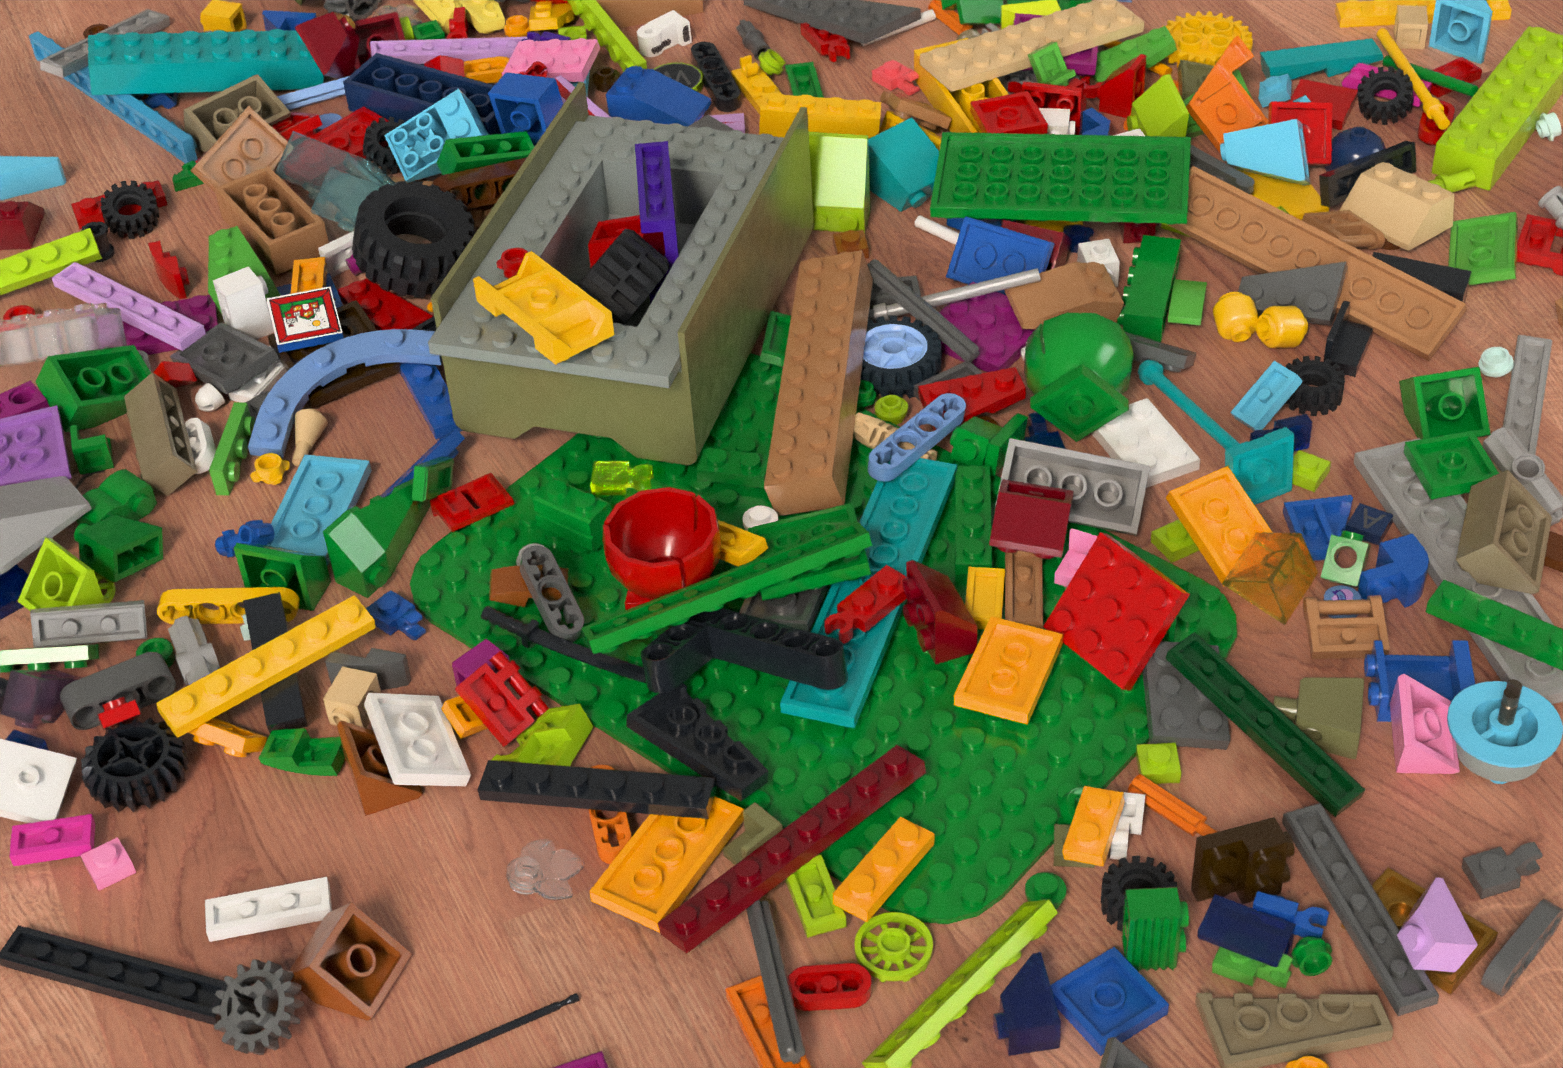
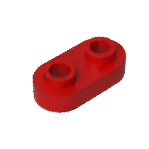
M1440 101L1444 107V114L1451 125L1454 119L1455 108L1448 102ZM1423 111L1419 122L1418 138L1427 145L1435 146L1448 128L1444 130L1439 129L1434 120L1429 119Z
M855 963L802 966L793 970L788 976L795 1008L802 1011L857 1008L864 1005L872 994L870 973L866 968ZM847 989H855V991L845 992ZM807 991L814 992V994H803V993H804V992H807Z

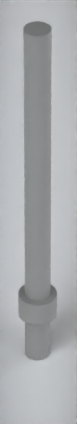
M1036 268L921 298L932 307L1038 282L1041 281L1039 270ZM885 302L873 305V309L869 310L868 320L871 319L875 322L877 317L884 316L885 321H889L890 316H900L909 312L898 303L886 305Z

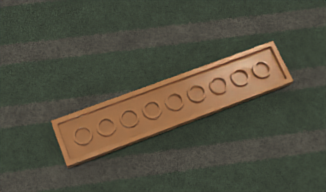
M1192 166L1189 170L1187 224H1173L1169 226L1261 274L1346 261L1348 268L1335 313L1338 314L1343 301H1349V320L1372 328L1374 333L1423 359L1431 360L1467 311L1466 303L1195 166Z

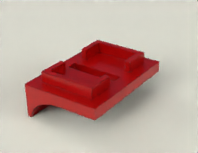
M489 473L430 499L433 516L439 515L451 532H454L514 505V499L494 475ZM473 500L479 508L475 510L469 501Z

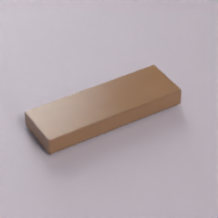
M1024 551L1015 553L1005 552V620L1043 629L1042 558Z

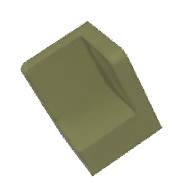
M755 802L743 811L745 832L723 848L724 857L734 865L783 830L782 824Z

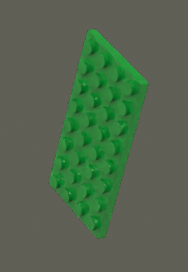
M943 132L930 204V217L951 219L965 218L966 216L976 220L1005 219L1010 221L1054 220L1103 223L1133 222L1136 224L1165 223L1169 225L1187 224L1191 137Z

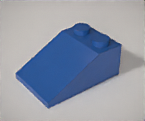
M640 66L626 68L606 93L610 117H621L626 120L635 121L650 120L653 123L661 124L677 123L682 126H689L701 119L712 104L711 98L654 69H643Z

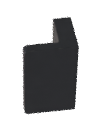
M1343 301L1326 340L1324 361L1326 359L1332 360L1331 366L1337 363L1340 366V371L1343 370L1345 375L1356 377L1371 342L1373 329L1366 325L1349 322L1350 302Z

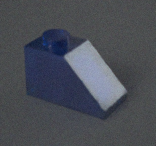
M1041 952L1033 953L1000 994L999 1013L993 1014L997 1040L1004 1039L1008 1056L1060 1048L1061 1021Z

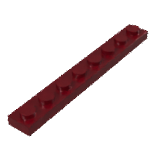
M896 745L657 923L660 934L686 954L923 776L926 773L924 761Z

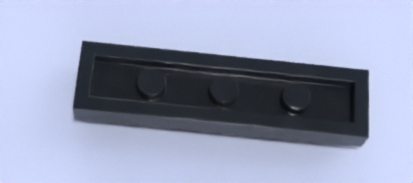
M1401 142L1319 175L1321 205L1331 207L1344 202L1360 174L1378 163H1390L1407 173L1417 172L1415 142Z

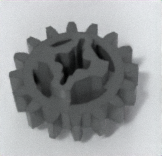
M255 959L252 960L250 968L241 964L238 965V976L236 978L228 975L224 977L228 987L226 991H216L215 995L222 999L221 1005L212 1008V1013L221 1016V1020L214 1025V1028L225 1033L221 1040L223 1043L234 1046L236 1051L246 1054L251 1052L263 1055L265 1047L275 1051L279 1049V1037L290 1040L292 1037L288 1029L290 1023L300 1024L301 1021L299 1017L294 1015V1011L304 1006V1001L294 997L302 987L300 984L291 981L294 975L291 971L281 968L282 965L271 961L264 963Z

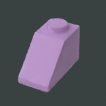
M1437 877L1415 903L1397 934L1415 970L1456 972L1478 946L1444 879Z

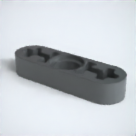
M531 546L522 554L520 573L549 633L574 642L580 637L582 632L581 628L584 625L583 614L552 552L543 546ZM531 560H536L538 564L544 563L542 569L543 578L540 579L541 573L538 567L530 565ZM548 587L556 588L560 591L562 597L556 601H550L543 597L541 591ZM562 609L565 621L568 624L573 623L572 629H568L566 625H560V611Z
M1542 899L1493 958L1483 975L1481 985L1503 997L1553 936L1563 918V909L1546 899Z

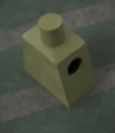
M1304 677L1300 680L1297 699L1274 696L1273 705L1288 719L1295 722V725L1324 752L1356 759L1361 733L1364 678Z

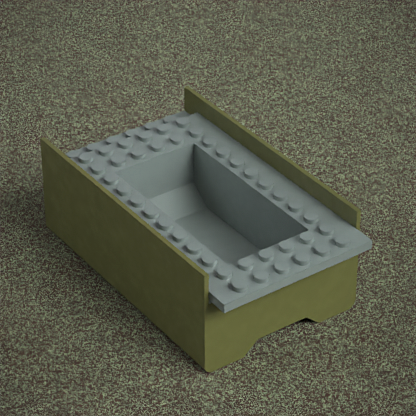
M578 82L431 297L437 329L428 341L430 354L442 355L455 424L466 432L516 439L533 427L612 438L636 458L682 465L695 463L769 318L770 311L773 310L814 228L807 107L799 109L783 138L770 134H748L738 130L722 131L713 130L710 127H687L677 123L661 124L653 123L650 120L635 121L626 120L621 117L591 116L588 113L585 83ZM668 141L679 257L675 260L651 304L650 295H648L624 325L613 323L614 336L555 365L535 349L534 337L507 315L501 314L495 317L477 302L473 278L480 276L492 286L507 280L508 278L504 277V271L497 268L496 262L501 259L504 251L510 248H523L528 252H534L577 285L591 269L588 243L599 221L640 215L635 144Z

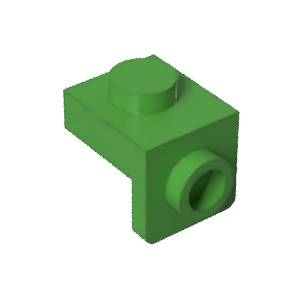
M1050 42L1027 54L1038 83L1066 86L1069 84L1068 79L1076 76L1074 69H1067L1057 42Z

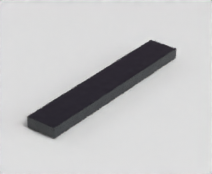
M18 925L0 951V966L212 1025L221 1020L220 1015L212 1013V1008L221 1005L222 999L215 995L216 991H226L228 987L225 981L20 925Z

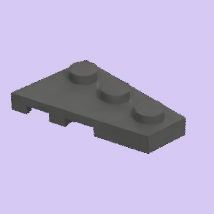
M1347 262L1244 276L1241 279L1238 292L1248 295L1253 299L1258 315H1261L1269 306H1296L1302 311L1308 323L1332 326L1348 268Z

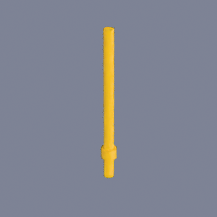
M1379 29L1376 34L1397 67L1403 70L1404 75L1408 74L1410 77L1413 91L1422 102V108L1427 117L1434 120L1439 129L1444 130L1448 128L1450 121L1444 114V107L1439 99L1433 98L1387 29Z

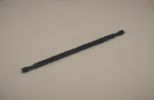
M577 993L570 995L565 1000L554 1002L412 1063L405 1068H425L553 1013L565 1005L580 1001Z

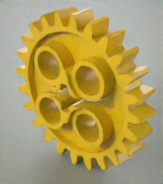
M1197 11L1196 16H1192L1189 13H1185V18L1175 16V21H1167L1166 28L1173 37L1177 50L1166 58H1168V63L1177 62V68L1180 60L1214 66L1237 35L1252 52V32H1248V26H1242L1241 20L1233 22L1234 16L1223 18V13L1213 16L1211 11L1206 15H1202L1200 11Z

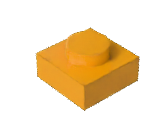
M461 696L446 700L441 708L460 739L488 729Z

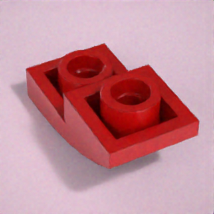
M160 241L148 243L157 276L163 286L179 299L187 298L184 286L190 285L186 266L179 267L176 255L171 256L169 251L163 252Z

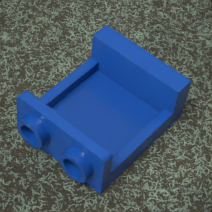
M1374 640L1372 653L1365 654L1364 674L1365 677H1371L1372 680L1368 685L1369 706H1375L1377 722H1391L1390 701L1397 678L1400 675H1408L1450 701L1463 689L1475 684L1468 641L1452 640L1449 656L1384 655L1382 640Z

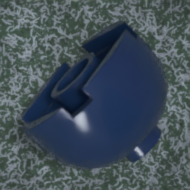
M1364 127L1344 130L1332 139L1331 165L1324 166L1326 172L1386 149V146L1380 136Z

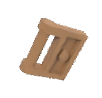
M1350 210L1304 213L1302 218L1303 222L1355 248L1380 249L1385 243V236L1382 231Z
M1368 595L1367 599L1317 601L1316 597H1304L1303 615L1306 620L1311 659L1365 658V654L1372 653L1374 640H1382L1384 655L1389 654L1390 646L1381 595ZM1368 614V617L1320 619V615Z

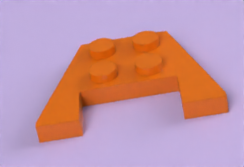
M1238 35L1230 42L1186 105L1191 117L1220 154V143H1224V133L1263 126L1268 123V119L1232 74L1254 57Z

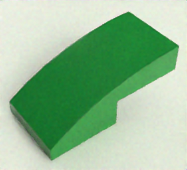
M305 728L272 730L258 759L264 765L284 771L307 775L338 776L345 756L340 737L311 738Z

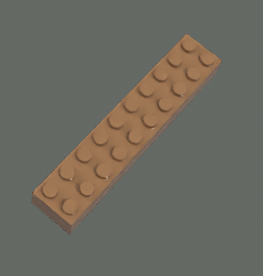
M862 250L842 252L837 255L821 258L814 257L800 261L764 481V489L778 516L823 510L844 505L873 284V278Z

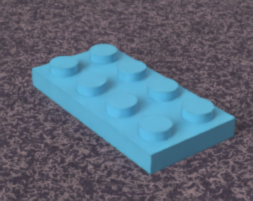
M304 455L271 522L275 534L273 541L267 544V546L325 556L328 566L330 558L323 531L346 510L356 506L372 471L370 461Z

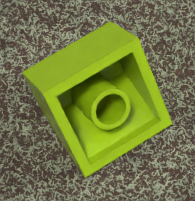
M1170 74L1163 75L1132 103L1131 116L1127 117L1129 131L1140 128L1145 136L1186 137L1189 112Z

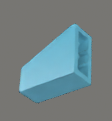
M1298 119L1223 134L1224 143H1220L1222 160L1227 161L1229 166L1238 170L1296 184H1311L1303 126Z

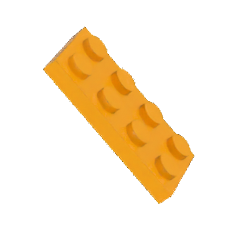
M715 796L709 819L650 814L589 891L591 901L660 933L657 923L682 904L744 821V809Z

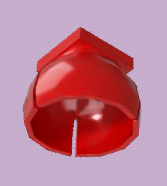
M672 487L639 491L617 503L603 525V545L607 564L611 574L628 589L625 600L626 610L708 579L720 560L722 542L715 509L700 495L696 496L693 492Z

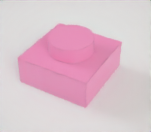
M118 837L81 854L83 863L98 891L136 873L133 863Z

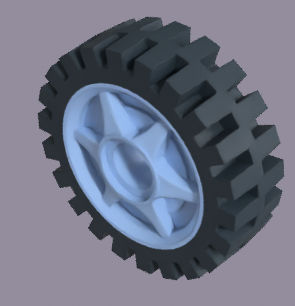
M884 316L877 317L876 323L871 319L868 320L860 380L872 383L876 397L878 394H881V398L887 395H896L903 398V394H906L908 398L915 397L914 385L939 374L941 371L942 349L938 334L935 331L932 332L930 326H923L920 320L916 319L911 323L910 317L903 316L902 320L898 321L897 316H890V320L885 321Z

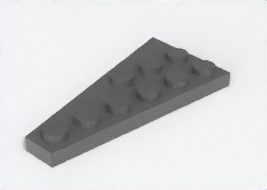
M743 0L746 6L798 23H807L810 27L820 30L824 29L829 31V33L837 34L862 44H866L921 19V8L864 0Z

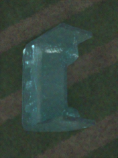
M294 131L275 171L281 179L300 185L309 192L308 197L315 200L311 208L313 214L338 222L337 226L349 232L355 229L358 208L361 202L366 199V196L374 190L378 191L383 185H395V182L372 162Z

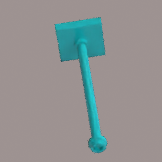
M1146 360L1140 364L1138 368L1140 380L1146 385L1154 384L1225 449V467L1228 466L1254 505L1292 491L1294 433L1284 427L1265 434L1263 437L1240 444L1163 375V366L1159 362Z

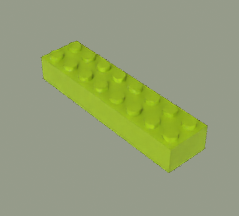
M1528 26L1437 141L1431 173L1450 175L1471 168L1476 176V180L1470 182H1476L1475 187L1490 191L1536 130L1535 123L1539 121L1540 115L1542 113L1548 114L1563 94V35L1549 32L1542 27Z

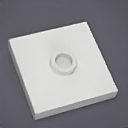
M0 739V817L25 823L57 819L76 766L77 758Z

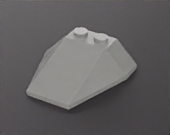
M66 476L0 486V575L41 547L45 537L53 538L91 510L89 502Z

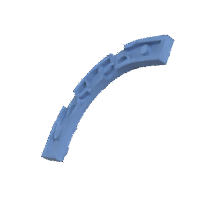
M390 329L361 333L330 343L300 360L276 382L261 405L248 445L250 455L261 456L267 453H275L284 458L296 412L303 408L309 400L308 395L317 386L321 385L324 387L334 379L346 374L347 368L364 363L366 367L395 362L441 365L442 355L430 354L428 341L435 331Z

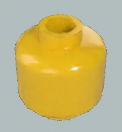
M1229 292L1221 296L1213 308L1218 334L1223 339L1243 342L1256 332L1259 317L1255 303L1250 296L1240 292Z
M1269 306L1259 316L1256 325L1259 339L1268 348L1275 349L1297 347L1301 344L1308 331V322L1302 311L1296 306Z

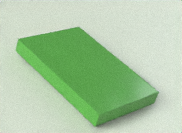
M1510 212L1453 221L1450 233L1448 267L1472 271L1469 285L1516 279L1517 213Z

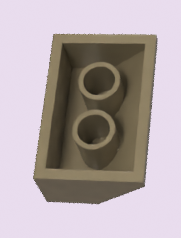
M256 74L184 109V132L190 133L193 136L200 151L207 152L248 106L270 126L290 117L291 112L261 77Z
M1507 469L1471 486L1456 560L1461 569L1468 572L1479 584L1535 594L1540 589L1552 517Z

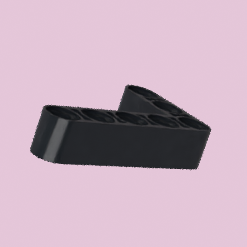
M725 608L713 612L704 611L691 616L683 624L671 626L641 651L647 688L655 693H666L676 689L712 658L825 690L839 688L848 681L844 645L840 640Z

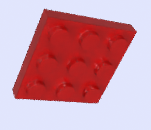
M1100 532L1043 627L1048 631L1063 634V643L1122 690L1130 691L1190 594L1112 536Z

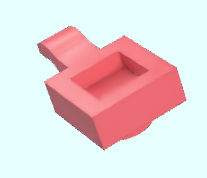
M895 60L885 62L882 66L872 70V81L890 91L899 88L907 95L920 91V88L912 82L919 78V74Z

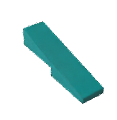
M1371 38L1260 52L1262 72L1266 78L1288 74L1290 80L1320 70H1323L1327 77L1350 71L1357 63L1368 65L1383 60V53Z

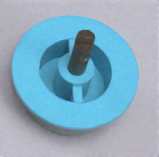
M1514 679L1508 680V682H1481L1463 689L1452 700L1447 714L1448 728L1456 741L1460 761L1473 773L1496 784L1519 781L1533 775L1540 768L1542 762L1552 756L1557 750L1563 735L1562 721L1554 706L1542 695L1522 686L1521 682Z

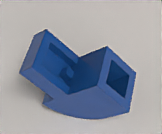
M1414 534L1380 543L1376 568L1361 572L1358 592L1362 599H1367L1368 595H1381L1382 603H1386L1398 598L1404 608L1413 605L1420 599L1424 591L1429 557Z

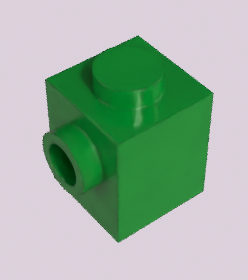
M975 416L954 429L950 439V445L953 446L950 458L968 466H984L988 442L1003 427Z

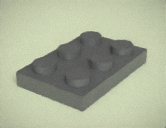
M222 322L207 331L203 337L185 350H178L170 356L172 362L189 363L197 379L211 384L225 394L238 390L243 383L255 375L265 372L271 364L279 360L275 349Z
M1161 641L1142 671L1150 744L1176 743V746L1226 750L1230 743L1227 716L1165 659L1168 650L1177 645L1178 642ZM1209 645L1219 654L1218 645Z

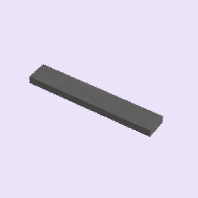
M1318 803L1284 813L1282 819L1284 827L1397 1016L1436 1005L1439 999L1438 992L1424 970L1413 969L1397 937L1399 929L1322 804Z

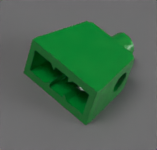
M111 516L93 525L81 523L75 529L74 539L79 543V560L94 570V572L112 582H117L163 560L162 527L120 516Z

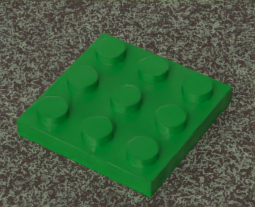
M853 503L748 528V532L764 537L768 545V549L754 560L857 521ZM862 549V552L857 556L851 558L842 557L829 562L821 570L806 571L798 574L788 583L781 585L773 584L760 589L762 600L779 599L789 594L809 589L816 590L825 585L842 581H853L862 576L870 575L871 571L866 551Z

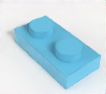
M1273 361L1230 413L1236 420L1259 434L1303 381L1296 373Z

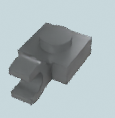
M1535 842L1521 845L1508 856L1502 847L1464 857L1462 870L1480 899H1484L1519 888L1520 876H1528L1540 871V867L1535 860L1542 858L1543 854Z

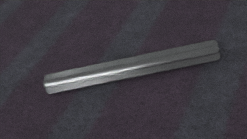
M873 259L867 264L873 282L913 317L922 321L924 326H930L932 332L935 331L938 334V338L964 361L969 360L972 362L979 356V348L973 341L881 262Z
M757 900L746 911L778 1050L783 1062L797 1064L801 1061V1057L805 1055L806 1051L771 906L768 901Z

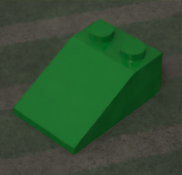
M135 345L48 356L35 382L49 406H58L64 432H70L71 425L77 424L78 430L89 429L126 414L127 408L124 396L150 375L151 372Z

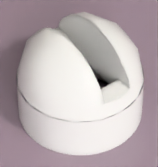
M209 383L201 387L195 395L196 404L204 412L215 411L225 403L220 392Z

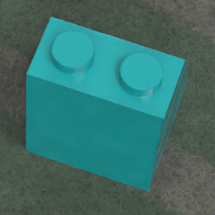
M912 117L868 139L871 192L900 212L910 207L917 208L927 198L932 196L939 150Z

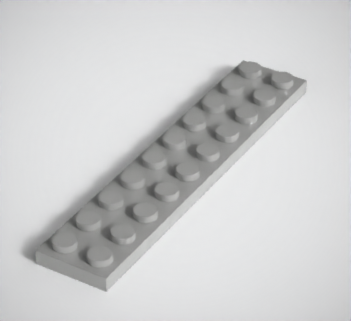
M1420 438L1355 453L1354 465L1386 512L1393 514V522L1403 536L1414 534L1426 550L1429 557L1427 572L1437 587H1439L1443 580H1446L1554 625L1532 594L1479 584L1468 572L1461 569L1456 560L1467 503L1460 494L1436 499L1429 498L1403 453L1405 442L1420 440ZM1468 631L1501 681L1518 680L1522 686L1539 693L1551 704L1563 702L1562 670Z

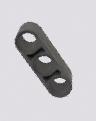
M147 652L71 682L62 689L60 701L72 726L78 730H88L101 725L98 714L105 712L102 705L125 697L126 702L135 700L138 708L141 709L170 696L175 690L176 681L163 656L157 652Z

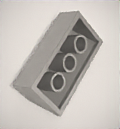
M1009 438L1000 486L1002 479L1073 490L1070 523L1136 536L1150 466Z

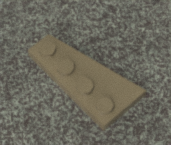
M1196 993L1195 1004L1221 1068H1259L1298 1060L1305 1056H1317L1392 1040L1394 1031L1377 994H1320L1319 999H1300L1296 997V994H1278V999H1253L1252 993H1234L1233 998H1212V993Z

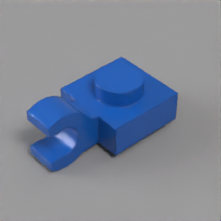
M391 590L366 608L375 620V626L389 635H392L399 629L410 639L416 641L426 633V629L418 624L423 618L416 611L415 605Z
M1257 891L1253 902L1249 929L1287 941H1291L1293 934L1302 938H1322L1324 929L1311 924L1326 926L1329 912L1319 907L1298 911L1299 903L1287 900L1278 895H1269Z

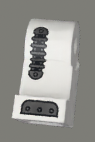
M672 10L640 27L637 30L640 54L645 57H655L662 54L663 50L674 45L686 46L692 43L690 21Z

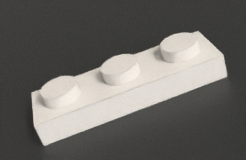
M323 877L205 900L206 933L209 942L322 921L326 914L332 911L328 878Z

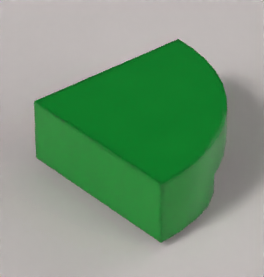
M195 161L185 163L182 166V170L173 176L172 181L175 192L204 184L190 171L196 165Z

